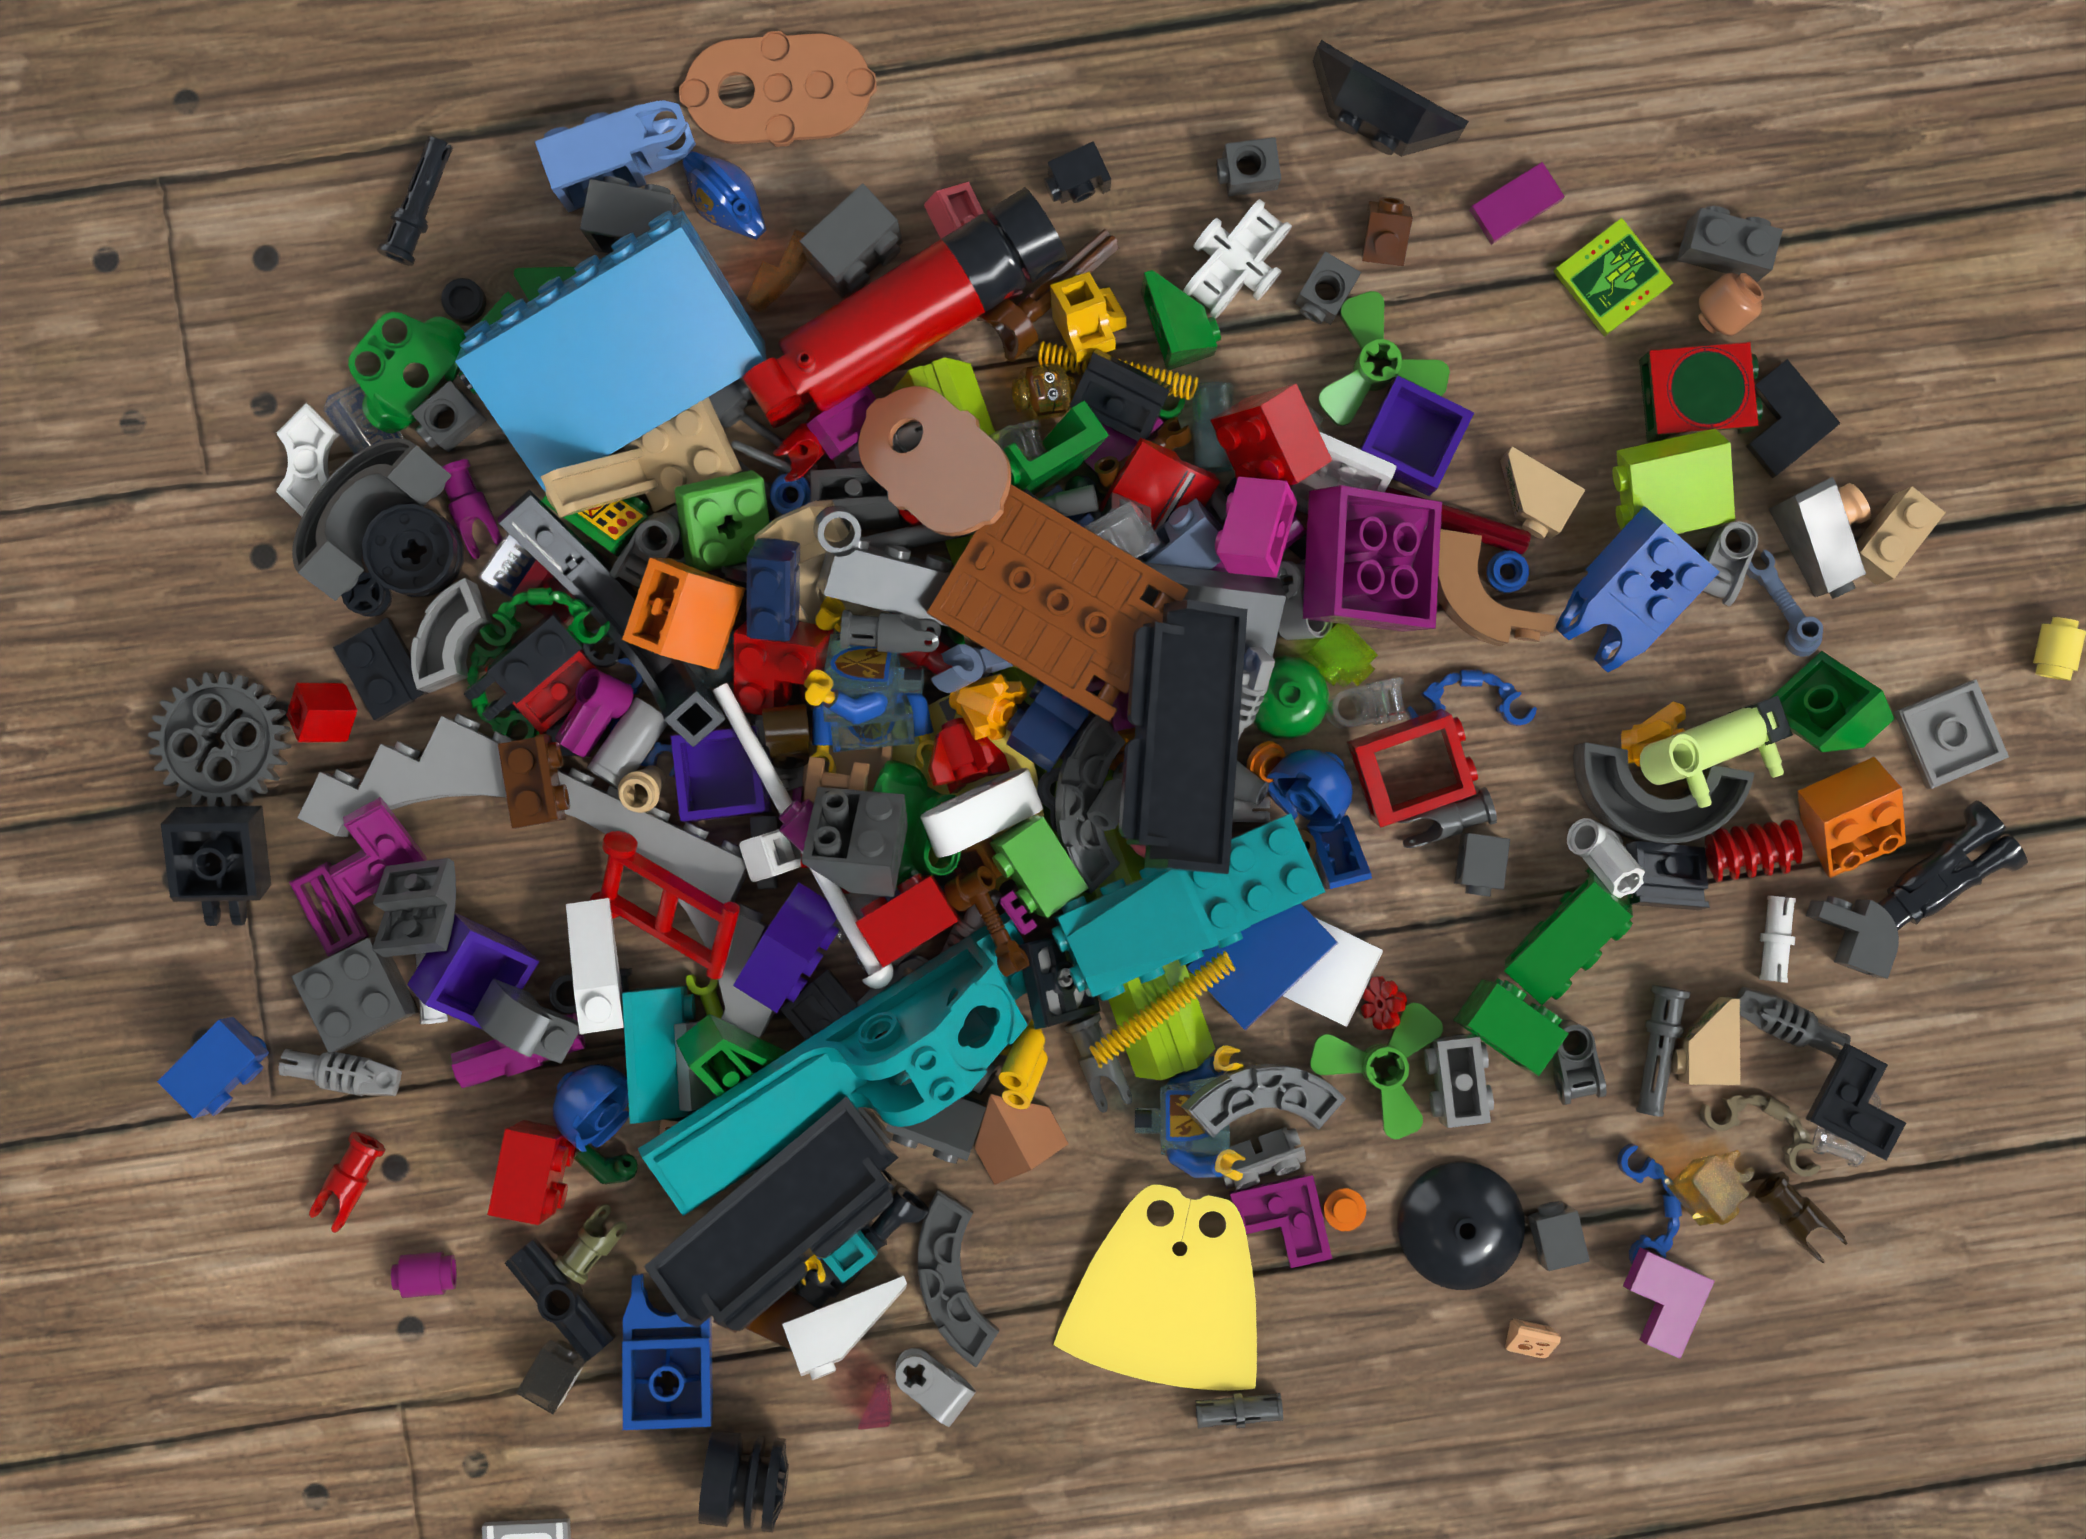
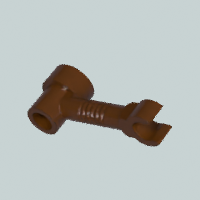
M1173 417L1163 424L1156 437L1151 439L1150 442L1173 450L1174 448L1187 445L1192 440V434L1189 425L1181 429L1178 417ZM1130 455L1120 461L1116 457L1106 456L1095 463L1094 469L1098 478L1097 491L1101 502Z
M981 866L969 874L960 873L945 884V895L949 903L959 911H965L974 905L976 906L996 946L997 965L1005 977L1028 967L1029 959L1026 953L1018 946L1016 941L1011 940L988 893L996 887V879L993 872L989 868Z

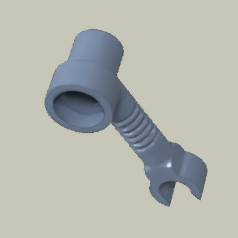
M1763 550L1761 558L1766 564V569L1758 570L1750 562L1746 574L1765 587L1789 622V630L1785 635L1787 649L1796 656H1809L1817 650L1822 642L1823 625L1817 618L1804 615L1778 577V572L1774 567L1775 559L1769 551ZM1802 630L1808 631L1812 637L1805 636Z

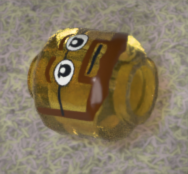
M1058 363L1025 367L1020 371L1018 379H1014L1012 382V399L1017 412H1023L1024 416L1030 421L1065 416L1077 390L1073 376H1067L1064 368Z

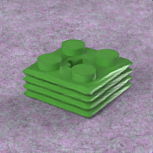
M750 470L732 474L728 477L723 476L676 487L674 491L686 565L703 572L721 569L722 566L730 567L747 562V555L753 549V545L756 542L754 535L770 523L764 479L755 471ZM730 516L731 520L723 529L719 528L718 525H722L725 522L724 517Z

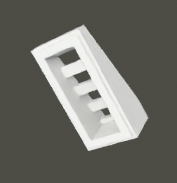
M779 829L741 841L739 844L752 882L767 879L801 867V851L793 843H790Z

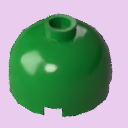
M1283 655L1273 658L1275 664L1269 680V688L1264 695L1263 702L1259 705L1260 708L1253 724L1259 731L1272 738L1292 740L1307 735L1320 725L1328 710L1329 690L1325 677L1312 663L1294 656Z

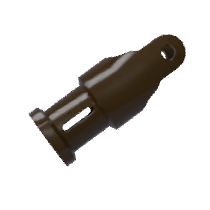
M1784 1172L1772 1174L1760 1185L1755 1193V1198L1760 1203H1767L1781 1217L1780 1223L1813 1257L1825 1263L1822 1256L1806 1240L1809 1233L1816 1228L1823 1227L1831 1230L1841 1242L1847 1245L1845 1236L1808 1197H1801L1788 1183L1789 1177Z

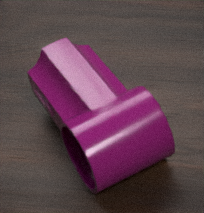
M595 668L589 669L580 678L575 691L577 702L555 736L560 745L581 757H589L611 719L622 717L629 709L633 699L631 685Z

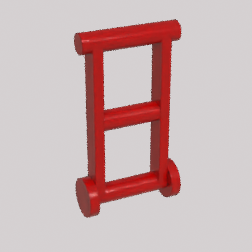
M622 831L607 833L602 842L603 851L609 855L601 891L594 893L590 897V901L610 898L612 919L621 916L707 968L706 975L709 978H722L740 906L734 902H725L723 904L637 853L638 842L631 834ZM624 866L663 888L656 917L618 895ZM679 898L719 922L712 950L672 927Z

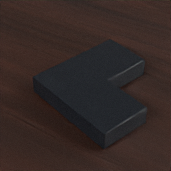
M1786 359L1755 384L1756 395L1760 396L1762 402L1775 416L1777 421L1747 444L1746 447L1771 478H1774L1841 423L1790 361Z
M1845 1043L1805 1119L1886 1161L1906 1125V1122L1868 1103L1888 1064Z

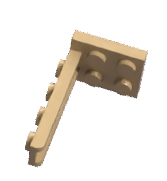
M709 397L625 445L626 452L559 468L541 476V479L545 485L549 503L556 509L559 518L644 493L653 511H661L676 504L674 491L676 487L723 476L728 477L741 472L742 469Z

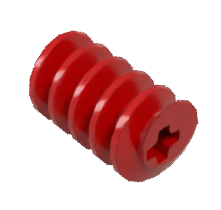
M1790 819L1782 821L1780 825L1770 821L1765 823L1763 828L1759 824L1754 823L1747 826L1746 830L1738 825L1732 827L1729 832L1721 827L1714 831L1713 834L1705 836L1706 860L1716 882L1722 881L1724 869H1728L1732 880H1738L1740 867L1745 868L1749 878H1755L1757 865L1762 866L1766 876H1771L1774 870V863H1778L1783 874H1788L1791 861H1795L1799 865L1803 858L1800 833L1795 822Z

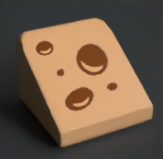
M1513 1318V1320H1510L1505 1348L1510 1352L1547 1358L1559 1345L1561 1336L1551 1326Z

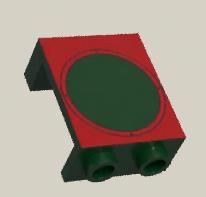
M1750 342L1650 350L1639 359L1647 442L1665 440L1672 434L1695 433L1714 428L1718 431L1738 429V434H1745L1759 426L1758 421L1762 418L1763 406L1760 396L1755 394L1754 379L1758 376L1759 365L1757 356L1751 353Z

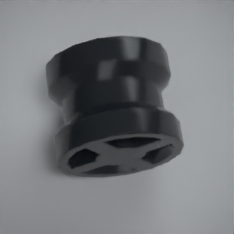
M362 572L355 586L341 595L343 603L349 610L365 617L382 615L392 603V591L383 587L367 572Z

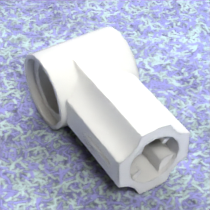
M1589 818L1580 819L1571 826L1567 835V845L1570 851L1585 860L1611 894L1622 898L1627 894L1635 893L1644 883L1643 875L1645 871L1623 846L1620 834Z

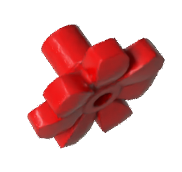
M1383 976L1371 978L1370 986H1366L1362 998L1368 1002L1361 1006L1362 1016L1365 1019L1373 1018V1026L1378 1030L1397 1027L1400 1024L1397 1012L1404 1011L1407 1004L1405 993L1398 991V986L1394 981H1385Z

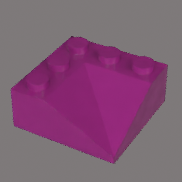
M1343 485L1309 491L1302 619L1401 632L1436 629L1442 502Z

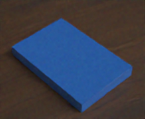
M1300 903L1240 931L1243 939L1223 948H1219L1217 945L1213 948L1205 949L1203 951L1204 956L1193 961L1187 968L1195 975V969L1200 970V965L1206 966V961L1211 962V957L1217 958V953L1223 955V951L1227 952L1236 968L1235 972L1228 968L1230 976L1222 971L1225 976L1224 980L1217 976L1219 979L1218 984L1214 983L1211 979L1213 988L1207 984L1206 986L1208 991L1244 1030H1247L1327 955L1338 942Z

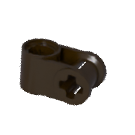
M806 703L762 708L766 746L769 747L772 765L779 769H794L808 764L810 757L808 742H810Z

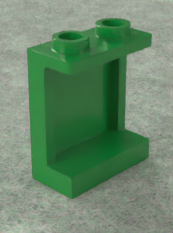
M1085 400L1072 407L1041 443L1048 452L1033 461H1028L1014 442L1004 448L1003 451L1006 453L1011 467V484L1022 491L1027 488L1035 495L1077 470L1109 436Z

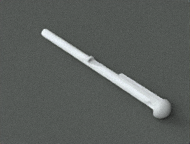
M725 683L714 689L713 693L781 815L793 801L728 683ZM810 868L869 975L862 980L863 983L874 989L885 987L893 977L892 964L882 967L855 922L858 919L840 887Z

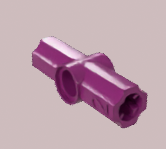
M575 1013L565 1015L578 1021ZM578 1033L568 1053L586 1047L584 1034ZM496 1039L451 1054V1066L461 1088L471 1087L504 1074L509 1077L543 1065V1061L550 1060L534 1053L530 1058L505 1046Z

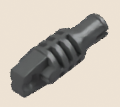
M1742 986L1736 998L1740 999V1015L1756 1025L1758 1029L1796 1047L1809 1045L1837 1059L1841 1049L1831 1042L1842 1046L1845 1043L1850 1045V1035L1841 1033L1818 1022V1018L1813 1012L1777 995H1771Z

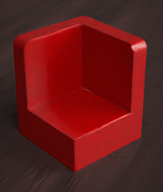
M296 682L286 715L298 742H346L349 739L358 710L347 685L344 683Z

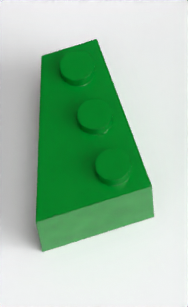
M1590 867L1585 870L1590 876L1573 893L1567 891L1558 900L1562 904L1544 922L1540 920L1505 959L1504 972L1541 1005L1550 997L1554 1000L1559 999L1572 985L1570 978L1580 968L1584 971L1590 969L1603 953L1599 949L1611 938L1614 941H1618L1628 932L1633 924L1630 920L1633 917L1632 905H1630L1629 901L1631 895L1627 894L1622 898H1618L1611 894Z
M708 1014L676 1040L689 1068L717 1097L787 1053V1051L711 1014Z

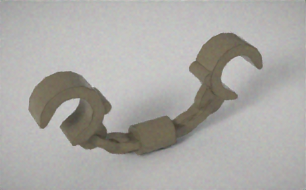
M1733 1095L1728 1099L1722 1098L1727 1109V1116L1720 1123H1715L1712 1120L1708 1105H1701L1700 1117L1703 1123L1717 1131H1727L1733 1126H1738L1740 1124L1738 1112L1745 1109L1747 1104L1762 1106L1761 1110L1779 1121L1786 1119L1795 1129L1793 1143L1782 1148L1783 1153H1785L1784 1162L1787 1168L1793 1173L1804 1177L1812 1176L1820 1170L1821 1166L1815 1163L1804 1168L1797 1166L1795 1159L1797 1153L1803 1149L1814 1148L1815 1145L1811 1144L1810 1134L1802 1128L1798 1116L1789 1111V1106L1770 1096L1765 1098L1760 1095H1749L1747 1097Z

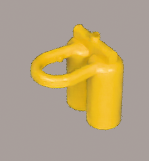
M1031 1019L1029 1025L1012 1043V1046H1006L1000 1053V1055L1007 1056L999 1074V1080L1005 1086L1002 1098L1006 1104L1016 1109H1027L1030 1106L1048 1061L1047 1053L1044 1051L1045 1037L1042 1033L1043 1031L1034 1028L1033 1019Z

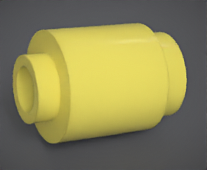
M2052 617L2051 624H2041L2033 664L2037 665L2035 675L2071 681L2073 671H2078L2086 635L2085 630L2078 629L2079 621Z

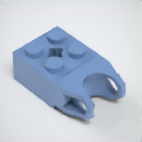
M665 100L636 105L612 114L606 112L596 113L587 117L584 120V124L570 129L567 127L551 129L544 134V138L535 141L551 189L568 212L585 206L590 179L603 181L605 176L617 177L629 182L630 187L638 188L646 185L644 176L665 169L682 160L696 145L680 105ZM662 111H670L677 117V119L665 118L654 121L656 115ZM683 132L685 133L686 140L681 148L678 150L666 148L674 144Z

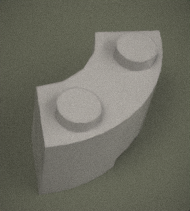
M466 578L445 589L425 610L426 615L420 624L416 637L413 638L411 649V668L417 690L431 693L468 677L466 659L469 645L483 626L492 623L478 585Z

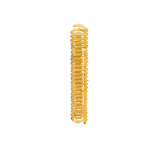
M1045 341L1040 343L1038 350V362L1040 365L1055 363L1057 356V364L1047 365V367L1052 366L1054 369L1058 367L1059 370L1065 369L1066 372L1071 370L1072 373L1077 371L1080 375L1084 374L1088 362L1090 363L1089 359L1084 360L1080 370L1082 362H1076L1074 368L1075 359L1068 347L1065 350L1062 345L1058 350L1057 343L1053 347L1051 342L1047 345ZM1132 361L1129 365L1134 367V362ZM1140 363L1136 364V367H1135V368H1137V369L1140 370V369H1141ZM1146 364L1143 365L1142 370H1141V371H1143V372H1145V373L1147 372V365H1146ZM1153 366L1149 367L1147 373L1151 376L1153 375L1154 371ZM1159 367L1154 372V377L1157 379L1160 374ZM1165 369L1162 370L1160 380L1163 382L1167 373ZM1172 370L1168 372L1166 383L1169 385L1173 377ZM1176 372L1173 378V387L1168 396L1173 394L1174 397H1177L1179 395L1181 399L1186 397L1187 400H1190L1195 394L1199 378H1194L1193 388L1189 395L1192 376L1189 375L1187 377L1183 392L1186 375L1185 373L1182 374L1179 388L1176 392L1179 380V373Z
M1223 951V955L1217 953V958L1211 957V962L1206 961V966L1200 965V970L1195 969V975L1189 973V978L1184 977V983L1178 981V986L1173 985V991L1167 989V994L1162 993V999L1156 997L1157 1004L1151 1001V1007L1145 1005L1146 1012L1140 1009V1015L1134 1013L1135 1020L1132 1017H1128L1130 1025L1126 1021H1123L1124 1028L1117 1025L1119 1033L1112 1029V1035L1106 1033L1107 1040L1101 1037V1043L1095 1041L1096 1048L1090 1045L1089 1049L1097 1061L1098 1067L1102 1068V1062L1108 1064V1059L1113 1060V1054L1119 1056L1118 1049L1124 1052V1046L1130 1048V1042L1132 1044L1136 1043L1135 1038L1141 1040V1034L1147 1036L1146 1029L1152 1032V1026L1158 1028L1157 1021L1163 1024V1018L1169 1020L1168 1013L1174 1016V1010L1180 1012L1179 1005L1183 1008L1186 1006L1184 1000L1191 1004L1190 997L1194 1000L1197 999L1195 992L1202 996L1201 989L1205 992L1208 991L1206 984L1213 988L1211 979L1216 984L1219 983L1217 976L1224 980L1225 976L1222 971L1230 976L1228 968L1235 972L1236 968L1227 952Z

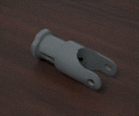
M843 610L840 645L841 649H848L850 645L876 647L878 652L889 653L932 652L939 645L938 637L941 634V627L936 621L917 619L904 614L880 613L876 617L852 615L850 610ZM933 627L935 631H927V628ZM924 641H932V644L926 645Z
M1486 787L1479 789L1476 795L1398 821V823H1409L1419 819L1434 820L1433 825L1427 831L1408 837L1403 841L1404 847L1414 848L1462 834L1464 828L1488 822L1490 825L1497 823V816L1490 793Z
M1095 1013L1073 1021L1064 1028L1066 1033L1073 1036L1081 1056L1078 1062L1100 1112L1105 1113L1107 1112L1108 1104L1101 1088V1076L1108 1077L1115 1083L1125 1104L1129 1105L1132 1103V1094L1118 1057L1113 1054V1060L1108 1059V1064L1102 1062L1103 1066L1099 1068L1089 1049L1090 1045L1096 1048L1095 1041L1101 1043V1037L1105 1038L1099 1024L1102 1018L1100 1013Z

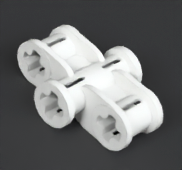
M1260 199L1248 210L1231 234L1221 227L1222 221L1215 218L1193 246L1198 252L1204 250L1211 257L1195 273L1183 292L1189 296L1193 295L1211 310L1210 315L1214 316L1215 319L1225 310L1244 284L1254 292L1253 297L1259 300L1282 272L1277 267L1272 269L1264 260L1282 242L1292 228V225L1288 222H1280L1264 208L1265 203Z

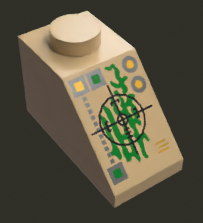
M1512 446L1503 455L1500 462L1514 516L1524 523L1522 528L1530 532L1531 535L1540 539H1544L1545 536L1552 539L1563 529L1585 489Z
M1718 997L1684 1031L1681 1038L1677 1039L1678 1049H1674L1672 1070L1674 1074H1678V1081L1689 1085H1740V999Z

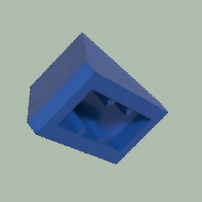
M1348 815L1343 816L1337 826L1328 832L1315 831L1308 828V832L1316 842L1315 859L1324 889H1333L1372 879L1371 871Z

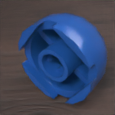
M1313 749L1298 750L1280 760L1267 776V779H1273L1274 781L1269 783L1268 792L1275 803L1286 814L1291 813L1294 820L1298 813H1300L1304 818L1310 820L1306 827L1315 831L1328 832L1333 830L1345 815L1352 800L1353 788L1350 777L1345 770V765L1337 755L1331 752Z
M595 1064L583 1067L575 1072L567 1073L557 1085L558 1092L553 1103V1118L556 1127L569 1142L582 1152L587 1151L585 1145L589 1143L596 1148L603 1145L617 1133L629 1118V1112L623 1111L629 1103L627 1077L611 1066Z

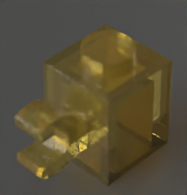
M1738 1150L1724 1153L1720 1157L1714 1154L1693 1159L1668 1185L1669 1189L1699 1226L1713 1223L1724 1225L1730 1222L1739 1214V1204L1749 1195L1741 1183L1749 1181L1755 1171L1752 1167L1742 1169L1739 1172L1735 1170L1734 1161L1741 1154Z

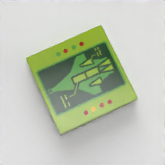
M1623 218L1611 225L1553 271L1604 337L1673 284Z

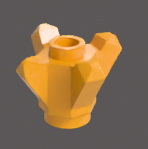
M1002 674L980 678L950 693L949 704L952 709L956 710L958 715L963 717L975 740L989 737L991 740H998L1006 735V727L1015 714V704L1023 702L1027 696V689L1021 681L1006 682Z
M1673 701L1641 724L1633 725L1632 729L1622 730L1621 749L1628 750V763H1635L1639 767L1640 754L1645 746L1685 731L1684 728H1677V725L1686 718V708L1683 704Z

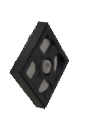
M1054 936L1018 944L1029 959V966L1022 969L1035 1029L1047 1028L1101 1012L1098 995L1089 997L1085 990L1078 992L1069 972V968L1073 967L1074 964L1068 950L1060 951Z

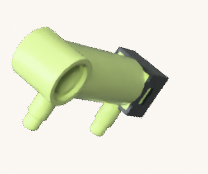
M1774 696L1728 712L1724 716L1666 739L1648 744L1640 754V766L1644 776L1656 785H1663L1686 778L1698 807L1704 808L1710 806L1712 801L1702 770L1759 748L1765 767L1768 768L1771 777L1781 776L1784 774V770L1775 742L1790 737L1793 734L1779 697Z

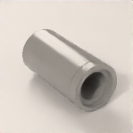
M635 697L629 709L619 719L587 766V769L618 789L620 780L628 773L637 771L667 727L668 723L663 719L662 713Z

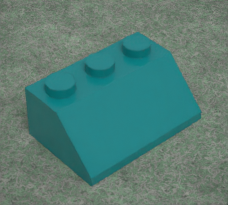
M687 985L636 988L623 992L630 1124L689 1116L695 1110L684 1111L679 1108L674 1024L688 1023L689 1020H695L696 1006L694 994L687 993Z

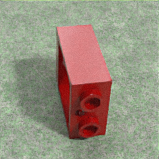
M1439 709L1347 741L1371 820L1380 828L1477 794L1473 781L1478 780V774L1471 757H1465L1461 742L1466 740V736L1458 717L1453 718L1449 712ZM1441 730L1457 783L1391 806L1375 752Z

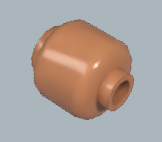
M1732 272L1726 273L1700 294L1699 306L1701 313L1698 315L1699 320L1713 334L1718 331L1723 335L1733 336L1761 314V300L1764 299L1763 291L1757 282L1746 273H1741L1740 275Z

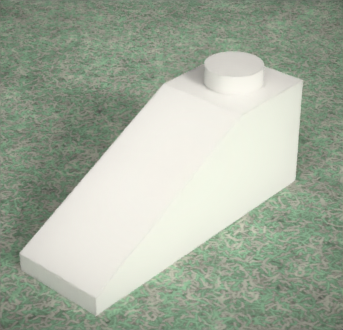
M610 898L566 904L579 1033L585 1034L624 1028L622 985Z
M899 1277L782 1324L801 1376L810 1373L811 1379L815 1380L835 1372L834 1363L841 1361L906 1289L907 1282L905 1277Z

